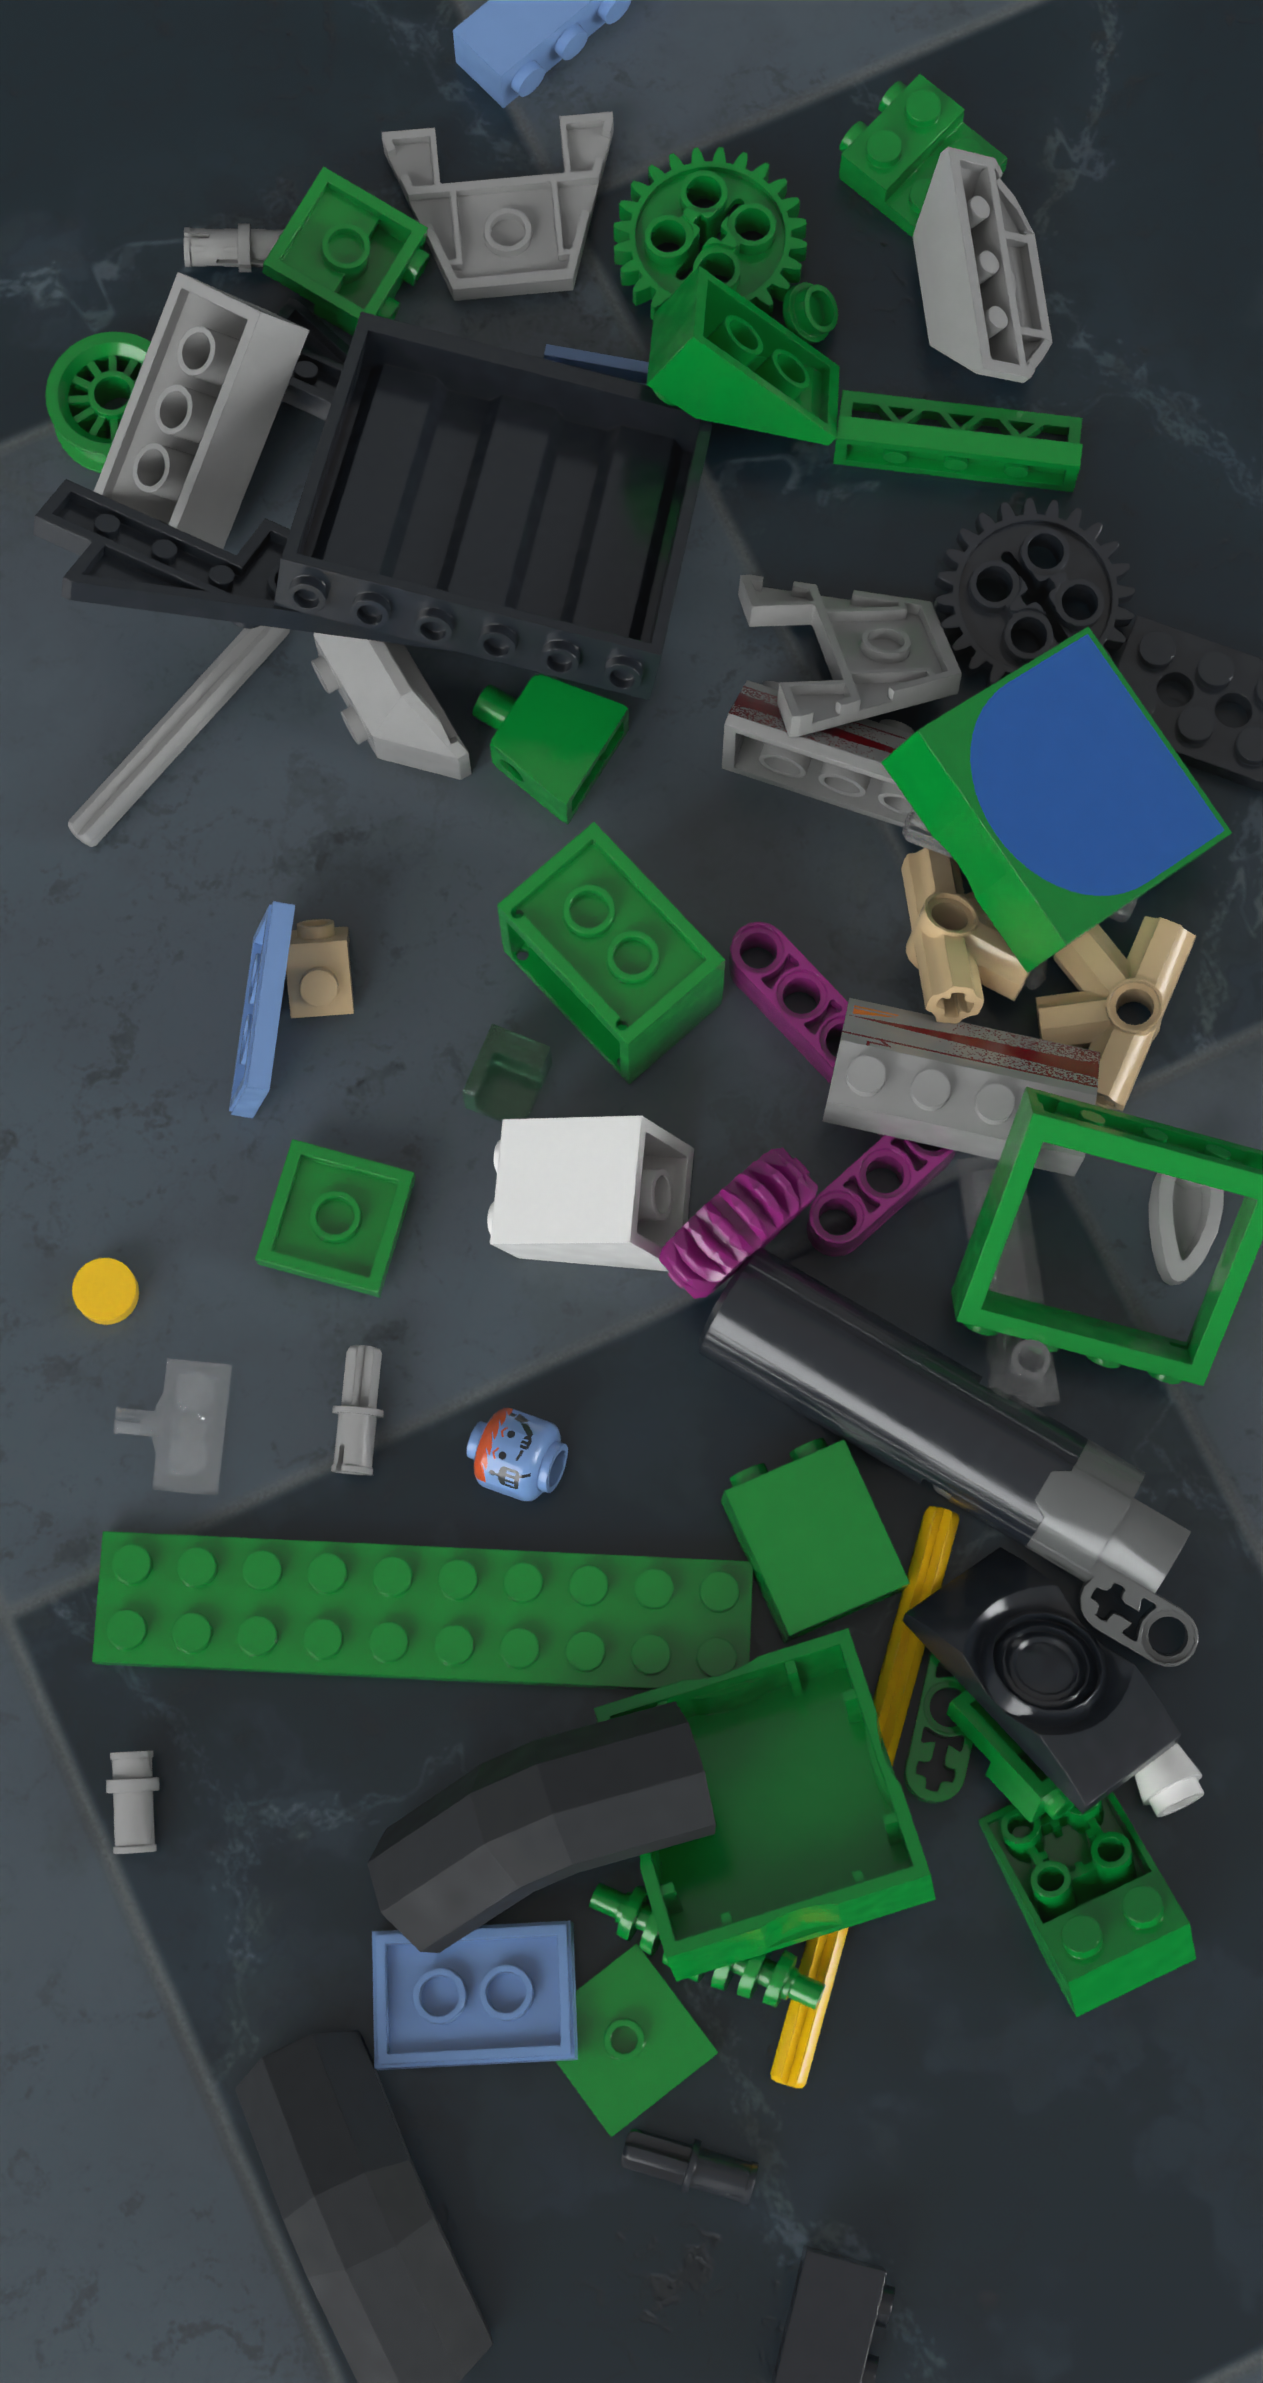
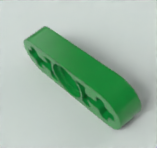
M930 1651L905 1761L904 1780L913 1796L923 1802L936 1804L949 1800L963 1786L973 1742L958 1726H942L931 1715L930 1701L936 1692L943 1689H952L961 1694L966 1689L955 1677H936L937 1665L947 1671L948 1669ZM923 1729L939 1738L962 1739L960 1751L949 1745L945 1748L942 1762L943 1768L953 1772L951 1782H941L936 1791L926 1789V1777L916 1774L917 1764H927L933 1756L935 1742L923 1743L921 1741Z

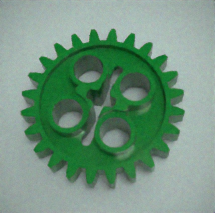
M696 147L693 148L690 164L684 165L672 153L669 155V172L664 173L651 164L648 167L649 186L637 181L631 183L632 201H620L619 219L621 221L615 222L613 226L614 241L618 243L614 245V263L622 265L620 268L621 285H635L633 287V303L635 305L643 304L652 299V320L654 313L686 280L678 278L682 277L691 267L693 270L688 277L698 266H701L712 275L726 277L729 281L724 284L770 317L773 315L772 298L784 302V297L790 289L788 282H800L802 265L799 262L806 261L807 242L802 239L806 238L807 222L806 219L797 218L800 209L799 198L784 199L787 193V180L785 178L768 184L769 164L765 162L752 172L747 169L748 153L745 152L738 156L734 164L726 163L723 147H718L713 161H704L701 151ZM700 199H707L714 202L715 205L709 208H699L692 203ZM735 204H741L730 216L729 214L727 216V213ZM720 230H721V241L717 239L718 233L720 232ZM748 231H755L764 237L752 241L746 240L740 235ZM663 243H674L680 249L674 252H663L656 247ZM701 243L703 244L702 251L699 253V247Z

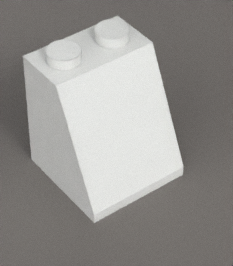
M642 1115L503 1119L501 1140L497 1142L494 1150V1166L497 1172L495 1199L489 1207L487 1216L488 1229L491 1235L490 1244L520 1259L668 1271L659 1261L661 1249L665 1246L666 1242L688 1222L694 1148Z

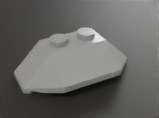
M947 147L940 153L913 233L929 345L976 374L1024 383L1032 377L1035 368L1042 361L1053 343L1035 234L1016 197L1000 179L1003 172L995 158Z
M320 633L313 634L319 657L311 661L312 666L326 692L330 694L338 690L348 708L342 710L341 715L357 744L367 740L378 759L459 780L472 774L467 749L455 732L405 645Z

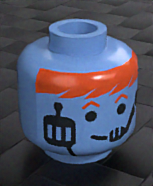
M503 1408L497 1411L488 1423L480 1421L476 1424L468 1441L467 1457L474 1460V1475L482 1487L521 1501H533L543 1492L551 1493L557 1487L567 1463L568 1447L567 1444L561 1443L559 1429L554 1423L516 1409Z

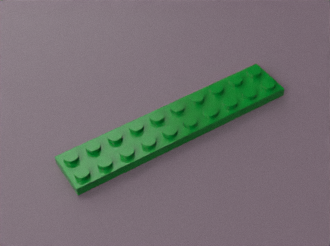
M103 1531L92 1662L101 1665L653 1690L682 1680L702 1679L721 1675L750 1662L753 1567L750 1561Z

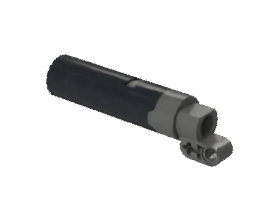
M759 1248L753 1254L746 1257V1260L734 1273L719 1297L698 1339L699 1353L918 1484L923 1479L932 1483L935 1492L949 1499L950 1503L1084 1581L1079 1593L1080 1608L1086 1620L1097 1630L1151 1662L1164 1667L1178 1666L1190 1659L1195 1653L1199 1642L1196 1624L1181 1607L1160 1596L1156 1591L1173 1566L1191 1531L1134 1498L1146 1473L1018 1397L1012 1394L1009 1395L997 1387L986 1388L979 1384L983 1378L982 1376L766 1249ZM1114 1583L1123 1587L1120 1592L1121 1599L1125 1604L1137 1611L1140 1610L1143 1598L1153 1603L1139 1618L1134 1637L1123 1632L1132 1624L1129 1618L1113 1610L1105 1618L1096 1614L1099 1604L1092 1597V1594L1097 1587L1108 1591ZM1162 1617L1179 1619L1185 1627L1186 1636L1184 1642L1173 1652L1162 1653L1155 1650L1149 1643L1148 1633L1150 1627L1156 1620Z

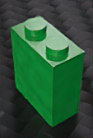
M824 1438L810 1441L789 1452L792 1462L772 1471H768L765 1463L747 1468L729 1479L733 1487L725 1490L721 1499V1503L747 1561H750L752 1564L753 1575L784 1644L902 1593L910 1584L845 1440L830 1446L827 1445Z

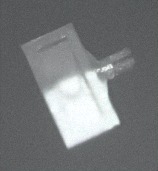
M167 1358L164 1392L156 1405L155 1411L116 1407L114 1434L152 1436L156 1451L153 1478L154 1490L218 1496L232 1365Z

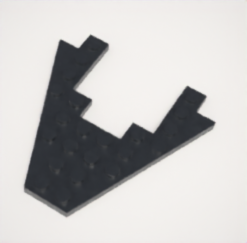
M290 297L277 315L308 329L309 333L282 401L322 420H326L350 346L302 303ZM67 479L64 480L35 515L33 535L80 555L63 577L61 596L69 600L230 621L241 628L247 629L268 626L453 651L275 606L274 601L280 561L290 529L266 518L239 553L234 555Z

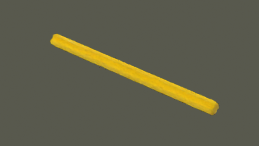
M929 1506L924 1512L907 1573L910 1584L902 1591L873 1697L882 1738L892 1767L925 1645L902 1620L907 1611L942 1587L960 1520L957 1513L938 1506ZM848 1928L806 1941L799 1973L825 1984L826 1987L816 2010L790 1999L770 2072L771 2079L777 2083L793 2088H803L807 2083Z

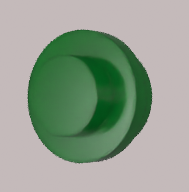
M803 282L792 286L787 291L783 302V318L786 327L808 344H814L824 340L828 333L835 328L838 321V308L832 293L826 287Z

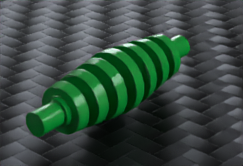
M599 1883L591 1897L589 1907L614 1918L615 1923L618 1924L616 1934L628 1942L633 1938L637 1929L643 1931L639 1949L653 1956L661 1943L651 1905H649L646 1887L637 1885L632 1893L627 1892L625 1894L603 1883ZM784 1950L778 1963L770 1960L772 1952L715 1969L713 1973L711 1987L722 1991L727 1989L734 1974L742 1976L738 1985L737 1995L748 1999L752 1998L758 1985L766 1987L763 2003L774 2007L778 2006L781 1999L787 2000L790 1998L816 2010L826 1987L825 1984L799 1973L800 1969L795 1967L798 1957L787 1950ZM664 1953L662 1963L670 1967ZM705 1973L690 1977L688 1979L699 1983L704 1977Z

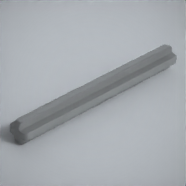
M259 626L252 629L244 628L69 819L68 827L73 835L89 847L96 846L287 637L290 629Z

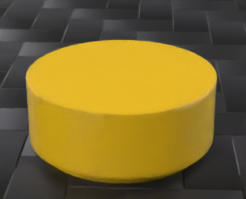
M98 1258L86 1263L77 1272L72 1285V1295L77 1308L86 1318L98 1324L110 1325L126 1319L133 1312L139 1299V1286L135 1276L125 1264L112 1258Z

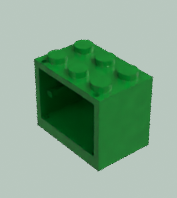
M595 822L591 823L497 904L504 952L629 1085L722 1004L725 959ZM520 952H526L529 956L526 960H519L517 955Z

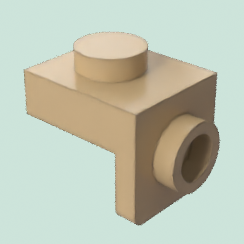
M312 919L297 923V930H292L286 968L291 1018L354 1014L349 955V927H335L334 921L330 919Z

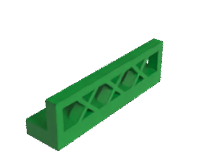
M842 390L833 464L1073 492L1081 465L1083 444H1080L1083 418ZM852 410L878 413L883 420L851 417ZM896 415H897V416H905V417H903L901 420H899V419L896 417ZM922 418L937 420L943 427L918 425L915 423ZM956 422H957V423H965V424H963L961 427H959V426L956 424ZM982 425L997 427L1002 434L977 432L975 430ZM1017 430H1025L1021 434L1017 432ZM1040 433L1067 435V442L1037 439L1035 437Z

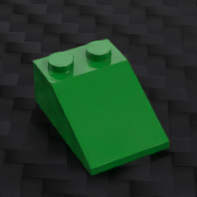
M698 266L654 313L646 385L652 388L657 397L664 403L678 406L696 419L827 446L837 438L840 366L701 266Z

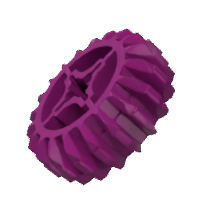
M783 1147L771 1149L769 1152L764 1153L757 1161H754L727 1186L722 1188L718 1194L707 1202L666 1242L665 1246L661 1249L659 1261L668 1270L669 1273L667 1275L680 1289L684 1288L695 1299L707 1297L710 1293H713L720 1285L724 1284L734 1275L740 1265L746 1260V1257L753 1254L757 1249L768 1245L816 1198L818 1186L808 1175L810 1173L797 1157L793 1158Z

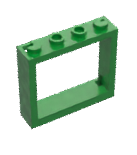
M1026 1087L951 1290L956 1321L963 1323L968 1329L981 1335L995 1336L999 1332L1022 1338L1031 1346L1042 1351L1057 1352L1060 1349L1083 1354L1092 1362L1103 1367L1119 1368L1121 1365L1147 1371L1153 1378L1165 1383L1179 1384L1185 1381L1204 1386L1263 1240V1151ZM1043 1142L1245 1196L1186 1342L988 1290Z

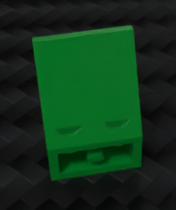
M1113 1792L1084 1814L1074 1806L1057 1820H1053L1045 1812L1030 1823L1013 1804L978 1820L1036 1943L1076 2017L1196 1959L1190 1922Z

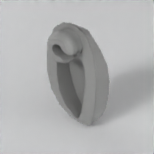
M1157 1173L1152 1183L1148 1204L1152 1252L1162 1280L1170 1286L1180 1285L1192 1277L1204 1262L1216 1238L1223 1213L1224 1190Z

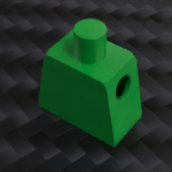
M535 674L530 679L518 699L489 684L479 696L472 712L473 717L497 730L490 743L492 763L567 825L629 731L628 707L542 674Z

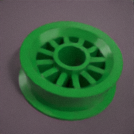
M126 332L98 333L70 346L54 364L46 385L45 398L48 414L63 449L81 466L101 473L127 403L121 408L114 410L103 407L107 402L115 398H125L129 401L151 341Z

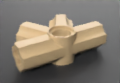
M926 845L916 853L907 854L901 868L912 928L906 943V954L909 961L919 969L925 1009L933 1013L936 1022L958 1024L962 1019L978 1015L984 1003L981 985L1015 1001L1030 972L1027 973L975 899L974 893L964 894L960 868L957 862L943 846Z
M1145 916L1127 959L1099 924L1054 955V961L1079 992L1036 997L1040 1039L1083 1049L1089 1048L1088 1050L1100 1052L1096 1105L1123 1111L1152 1041L1160 1031L1163 1015L1196 939V935L1188 932L1180 924L1162 917L1151 918ZM1138 1002L1148 1008L1151 1012V1017L1143 1024L1131 1025L1119 1018L1117 1010L1125 1003Z

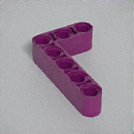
M764 922L746 924L739 928L732 938L729 956L731 978L736 986L831 1084L836 1057L829 1052L826 1045L835 1037H841L848 1001L780 930ZM759 947L770 952L775 960L765 968L756 969L745 964L741 956L750 948ZM803 992L814 998L817 1007L809 1013L798 1014L789 1010L783 1000L792 993ZM878 1134L881 1139L819 1193L812 1202L807 1223L808 1239L812 1246L823 1255L831 1257L845 1256L852 1252L938 1176L953 1160L956 1151L946 1148L938 1151H928L922 1149L914 1141ZM874 1169H889L897 1175L901 1186L891 1193L877 1192L870 1187L866 1176ZM837 1209L844 1211L853 1220L854 1228L845 1235L829 1234L820 1224L819 1218L828 1210Z

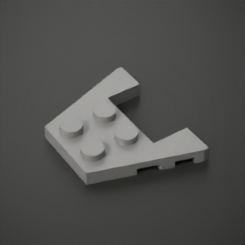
M613 111L559 116L564 172L555 174L442 184L440 182L435 127L382 132L384 153L416 221L428 227L426 242L454 301L570 291L574 289L614 132Z
M740 575L738 597L749 627L812 625L833 679L779 683L777 705L789 737L803 736L958 694L962 673L931 601L857 590L853 591L852 600L821 596L816 584L794 581L792 591L763 587L764 577Z

